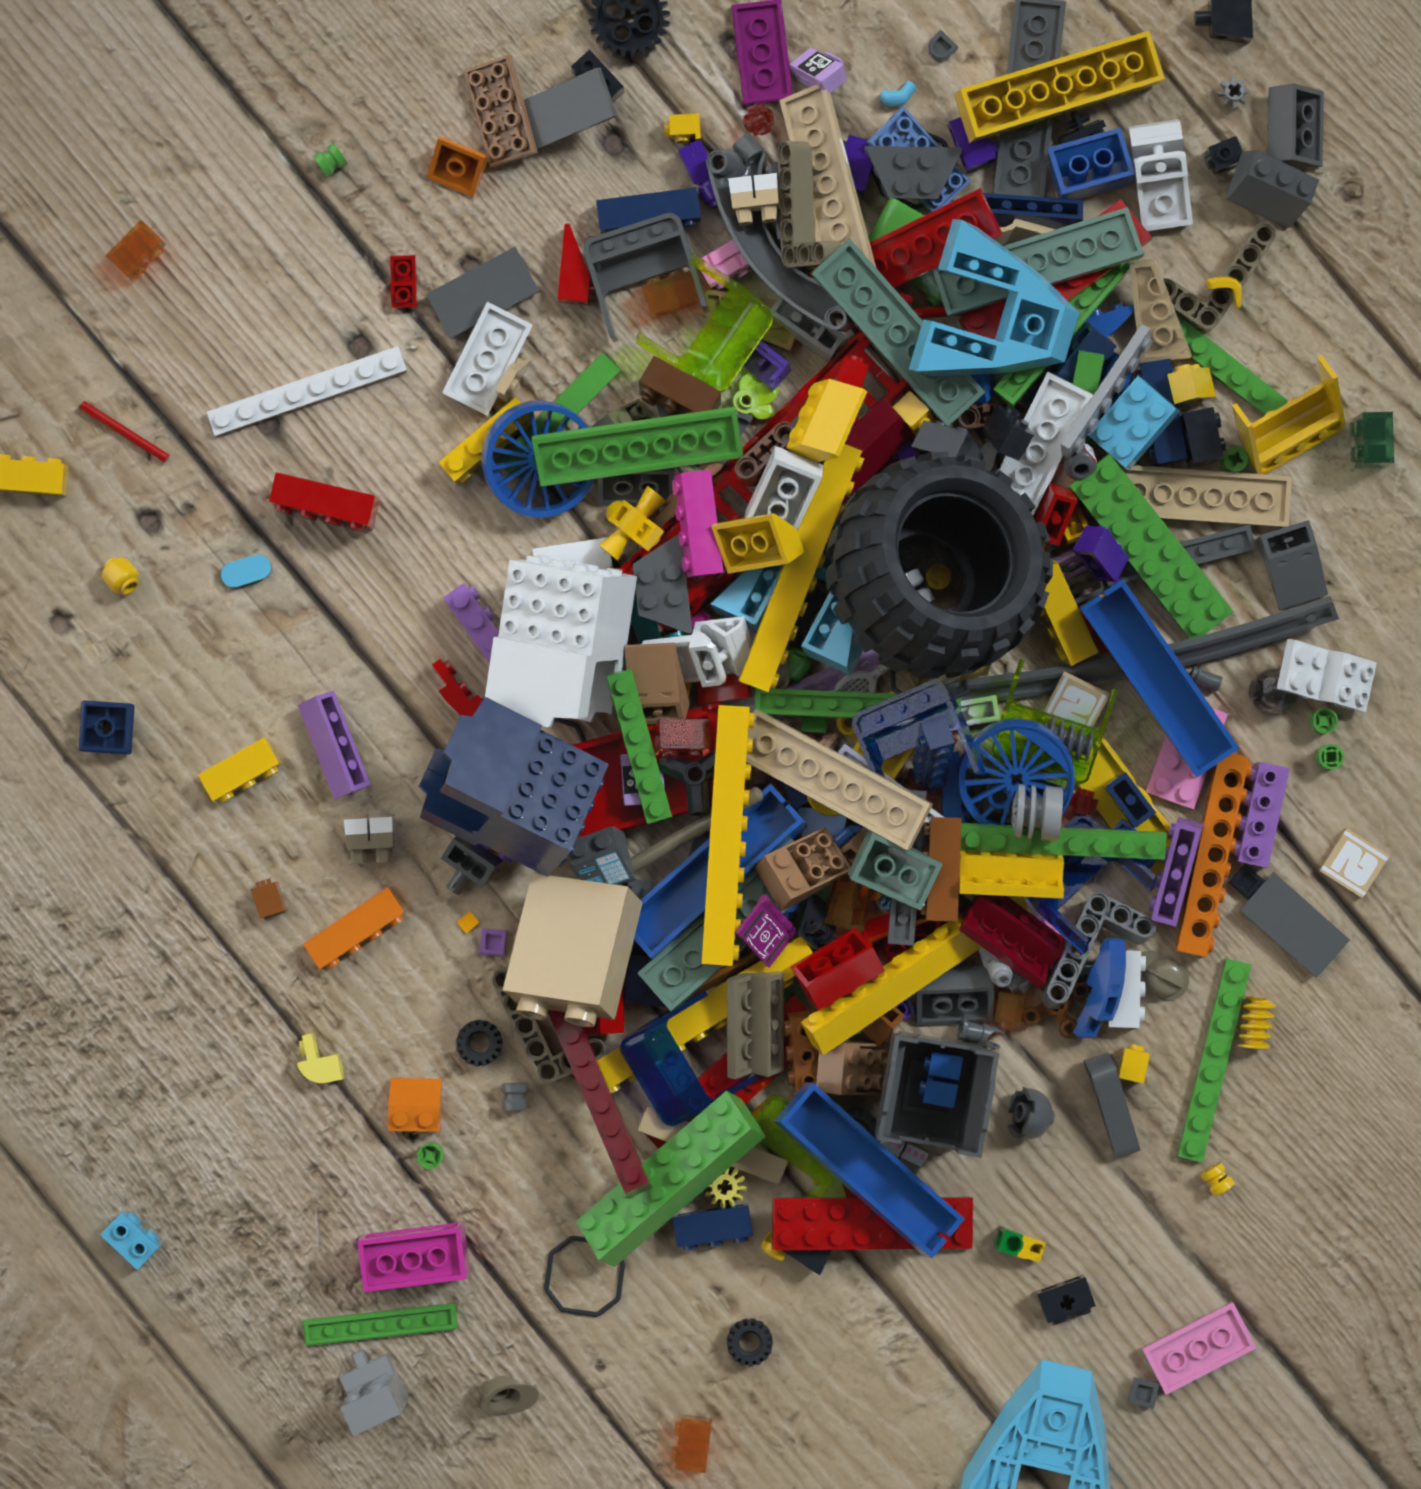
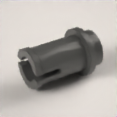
M1193 666L1189 674L1195 684L1207 687L1215 692L1219 690L1223 679L1222 676L1202 670L1201 666H1198V668Z

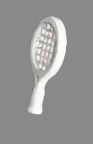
M880 664L874 671L852 672L851 676H844L836 684L833 691L859 692L858 690L861 688L860 692H866L865 690L868 688V693H875L877 679L881 674L886 673L889 668Z

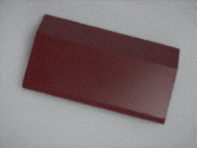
M884 397L852 426L845 444L861 450L860 457L864 458L860 471H854L851 481L855 483L850 496L915 436L900 414ZM844 496L842 504L849 498L848 496Z
M977 894L963 914L959 929L960 932L1038 988L1046 983L1049 966L1062 956L1066 942L1064 937L1012 899L999 895Z

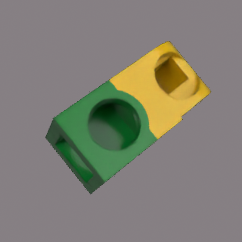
M1000 1226L993 1248L999 1252L1019 1258L1041 1262L1046 1242Z

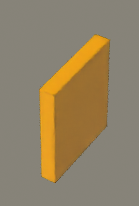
M469 911L456 923L467 934L480 922Z

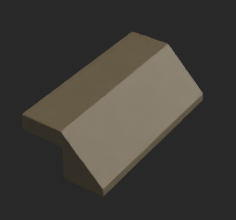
M783 972L742 973L727 978L728 1078L738 1079L751 1073L769 1077L784 1071Z

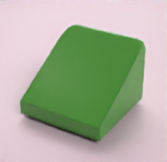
M801 717V732L826 733L827 718Z

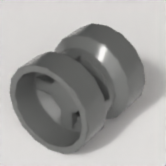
M502 1083V1092L506 1094L502 1101V1110H526L527 1101L524 1099L523 1094L527 1092V1083Z

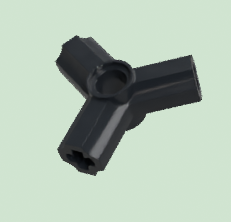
M716 748L697 762H692L667 750L659 761L658 768L661 773L686 783L688 814L690 816H701L711 813L709 781L714 778ZM694 771H702L703 775L699 781H691V774Z

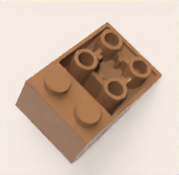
M675 642L625 645L626 669H632L646 724L685 722L690 703Z
M824 827L765 855L756 865L755 869L780 911L846 875L850 870V865L827 827Z
M844 1041L825 1055L819 1052L816 1085L824 1093L838 1095H882L889 1044L879 1046L877 1043Z

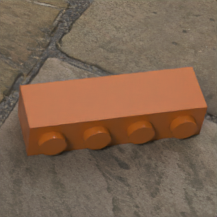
M387 887L303 943L319 969L326 967L327 970H330L340 963L338 959L346 952L351 956L362 948L360 946L361 942L367 938L371 942L383 934L381 929L388 924L392 928L403 921L402 915L406 913V910L392 889Z

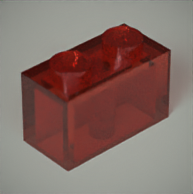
M659 718L654 724L655 755H663V758L667 759L677 758L678 755H687L689 759L703 758L711 750L710 719Z

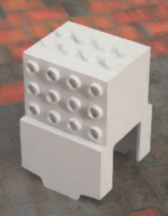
M526 555V559L509 560L499 635L493 638L485 697L544 727H551L555 718H573L593 722L597 712L616 714L606 675L626 670L624 647L628 641L637 576L624 574L620 569H600L598 565L576 564V561L561 559L560 561L553 560V557L546 555Z

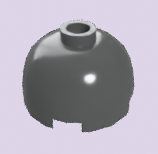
M1022 1087L1023 1090L1016 1091L1011 1099L1008 1113H1013V1125L1008 1124L1010 1134L1015 1138L1035 1139L1042 1136L1049 1126L1053 1124L1055 1114L1047 1096L1038 1090Z

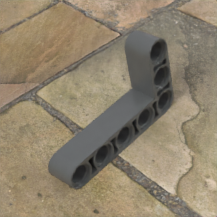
M1092 894L1083 904L1067 938L1063 954L1057 960L1042 993L1043 1004L1049 1009H1058L1067 1001L1101 927L1133 943L1143 944L1154 934L1156 929L1155 922L1149 916L1105 894ZM1092 902L1097 903L1100 906V912H1097L1092 909ZM1114 914L1121 915L1124 923L1117 922ZM1081 924L1089 926L1091 933L1083 932ZM1137 925L1143 926L1146 929V934L1139 933ZM1071 946L1079 948L1081 955L1073 954ZM1061 968L1069 970L1071 978L1064 977L1061 973ZM1050 991H1057L1061 996V1000L1052 998Z

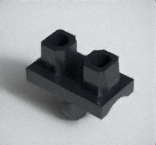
M1075 110L1070 113L1072 120L1064 123L1067 130L1074 127L1076 130L1057 139L1059 144L1080 139L1086 135L1099 134L1104 132L1103 128L1106 125L1103 119H1098L1083 126V123L1089 121L1090 117L1088 113L1079 116Z

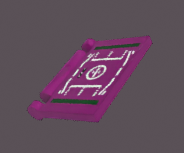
M762 895L757 905L735 933L762 963L770 968L790 940L798 934V930L792 926V923L770 901L767 895Z

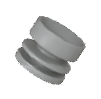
M1018 784L1017 792L1013 798L1011 816L1014 838L1021 839L1022 828L1027 827V839L1032 838L1035 828H1040L1041 840L1059 841L1063 787L1046 786L1043 796L1037 797L1035 785H1031L1030 796H1025V784Z

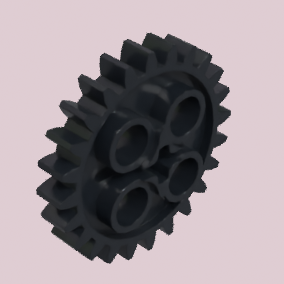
M630 0L591 1L596 7L589 9V14L595 16L588 20L589 25H596L591 29V34H599L595 39L596 43L604 41L603 51L611 47L613 57L618 51L621 52L622 59H625L626 54L630 53L632 59L635 60L636 52L645 57V49L652 53L654 52L653 43L661 46L662 41L659 36L667 37V32L663 29V27H670V22L664 19L670 16V11L663 10L668 6L667 1L644 0L643 4L639 7L632 6ZM609 6L619 7L620 12L615 16L607 14L606 10ZM646 9L651 10L649 13H642ZM630 13L631 17L634 16L633 22L629 23L625 14ZM643 20H649L653 26L649 30H642L639 27V23ZM611 22H612V23L618 22L617 24H615V25L612 26V27H609V26H608V24L611 23ZM619 29H626L629 35L625 39H618L615 33Z

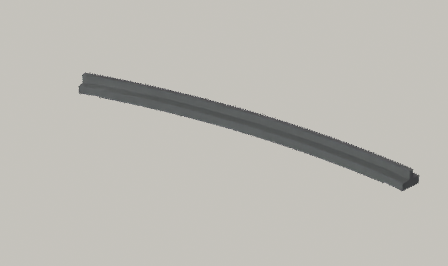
M1329 596L1255 621L1168 645L1184 667L1292 636L1316 626L1338 620L1339 617L1332 598ZM1113 657L1077 663L1073 666L1064 665L1025 672L968 678L969 692L961 697V701L996 695L997 701L1050 694L1053 693L1064 671L1094 686L1127 680V677ZM963 679L917 684L918 694L953 696L964 690Z

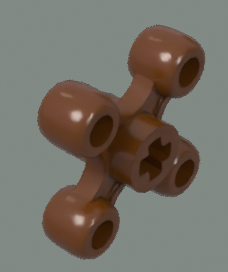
M1049 970L1047 974L1046 983L1040 987L1042 993L1051 975V972ZM1076 981L1069 998L1060 1008L1056 1010L1049 1009L1043 1002L1038 1006H1028L1020 1014L1021 1021L1026 1026L1032 1027L1036 1026L1044 1016H1053L1058 1021L1060 1035L1068 1039L1074 1038L1076 1034L1073 1032L1077 1022L1068 1015V1006L1073 1001L1087 999L1091 992L1090 986L1085 981ZM1078 986L1084 987L1082 995L1076 993ZM1050 991L1052 998L1055 999V996H1058V1000H1061V996L1057 991ZM1029 1012L1035 1014V1018L1032 1021H1028L1026 1018ZM1067 1024H1071L1073 1027L1070 1033H1066L1064 1030Z

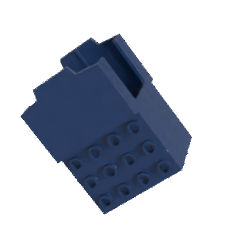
M485 697L472 717L466 715L459 717L445 750L435 749L418 785L426 794L420 818L475 846L480 843L548 877L558 865L562 867L566 859L571 857L576 846L574 843L585 826L584 820L593 808L595 803L593 801L594 797L603 785V777L609 764L541 730V724Z

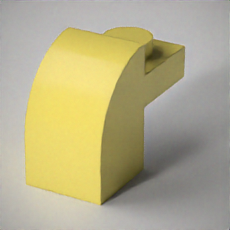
M315 1032L302 1035L303 1040L299 1041L301 1055H306L307 1060L297 1063L301 1073L307 1079L316 1083H328L344 1079L340 1053L320 1057Z

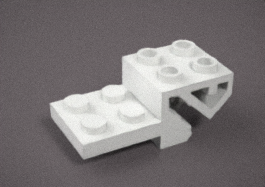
M1179 119L1129 126V139L1141 224L1147 231L1192 225L1185 152H1183V136Z
M742 616L695 622L692 635L643 640L642 644L675 642L684 682L700 681L702 687L722 685L726 681L723 666L725 669L727 668L737 676H740L753 641L745 617Z
M1287 639L1276 689L1299 695L1315 702H1331L1337 707L1366 712L1377 662L1345 652L1326 650L1298 640Z

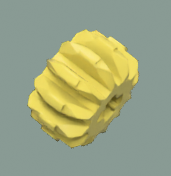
M734 1168L731 1174L728 1173L729 1169L726 1170L708 1186V1188L712 1189L706 1191L705 1196L715 1195L711 1200V1204L715 1205L718 1199H721L720 1206L725 1208V1200H729L731 1207L735 1206L734 1196L738 1200L743 1199V1196L737 1190L746 1191V1186L737 1185V1183L743 1182L745 1177L742 1175L735 1178L739 1169ZM723 1180H728V1185L732 1184V1188H728L725 1193L721 1192V1188L718 1189L717 1185L722 1184Z

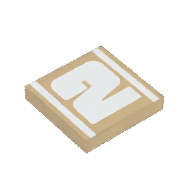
M1064 671L1042 712V716L1048 719L1055 718V722L1058 724L1064 721L1066 728L1073 724L1075 725V732H1078L1082 727L1084 728L1085 736H1087L1100 715L1110 693Z
M1345 828L1318 871L1358 897L1363 898L1390 855L1348 828Z

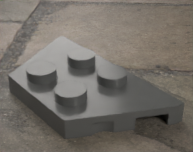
M864 146V151L868 154L873 164V170L882 184L881 188L886 198L938 199L962 152V148Z
M677 535L633 564L634 576H637L635 588L638 614L643 618L653 620L687 634H692L686 572L682 568L683 547L680 546L679 535Z

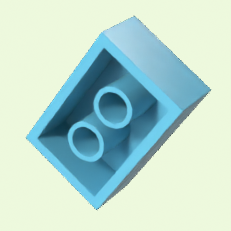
M1137 376L1099 420L1095 431L1088 433V436L1106 452L1111 454L1121 465L1131 469L1177 416L1180 410L1143 378Z

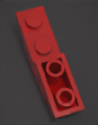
M441 659L437 660L432 666L446 684L438 692L458 714L472 717L485 697L481 698L477 694L472 699H469L470 690L463 681L458 683L453 675L457 672L450 662L446 661L444 663Z

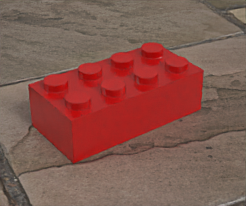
M276 472L269 503L280 513L292 515V512L296 511L305 519L316 521L317 517L324 518L327 524L341 527L342 523L349 524L348 527L352 530L366 533V529L373 530L380 500L375 495Z

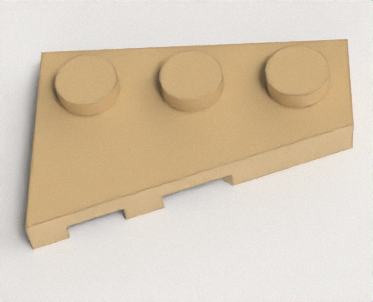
M523 354L521 358L517 359L516 363H512L507 368L495 389L499 399L507 403L509 398L514 399L521 388L519 381L529 366L531 358Z

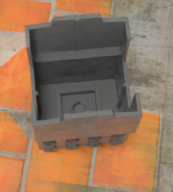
M905 1031L892 1032L875 1129L876 1139L901 1144V1140L949 1148L955 1150L957 1154L982 1158L995 1090L999 1053L968 1042ZM931 1049L961 1054L963 1056L960 1077L956 1082L958 1088L954 1108L923 1103L922 1096L918 1094L920 1080H926L927 1071L923 1070L925 1054H930Z

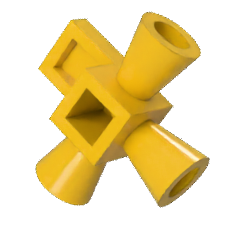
M647 486L636 508L625 500L611 503L607 509L606 517L618 529L601 542L599 546L617 561H619L630 539L649 551L651 547H654L659 542L664 531L647 518L667 501Z

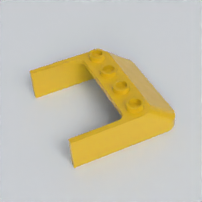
M1322 355L1317 357L1321 376L1320 384L1313 386L1308 392L1298 398L1290 399L1284 406L1267 412L1264 417L1254 423H1250L1237 403L1232 405L1239 439L1253 468L1258 474L1270 473L1337 435L1344 428L1345 418L1338 376Z

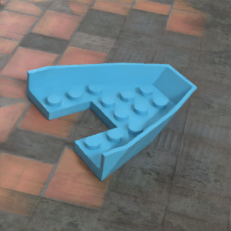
M1042 1359L1004 1405L964 1470L960 1489H1016L1021 1464L1070 1475L1067 1489H1111L1105 1424L1092 1371Z

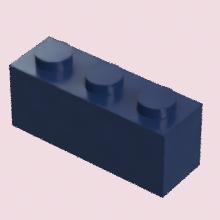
M748 1203L738 1204L733 1207L725 1206V1208L719 1207L675 1214L673 1216L677 1248L683 1247V1251L698 1249V1244L708 1243V1247L723 1245V1240L733 1239L734 1243L749 1241V1236H753Z

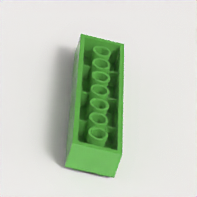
M725 1091L642 1163L653 1188L628 1198L624 1193L621 1183H619L575 1222L598 1260L615 1267L766 1136L742 1099Z

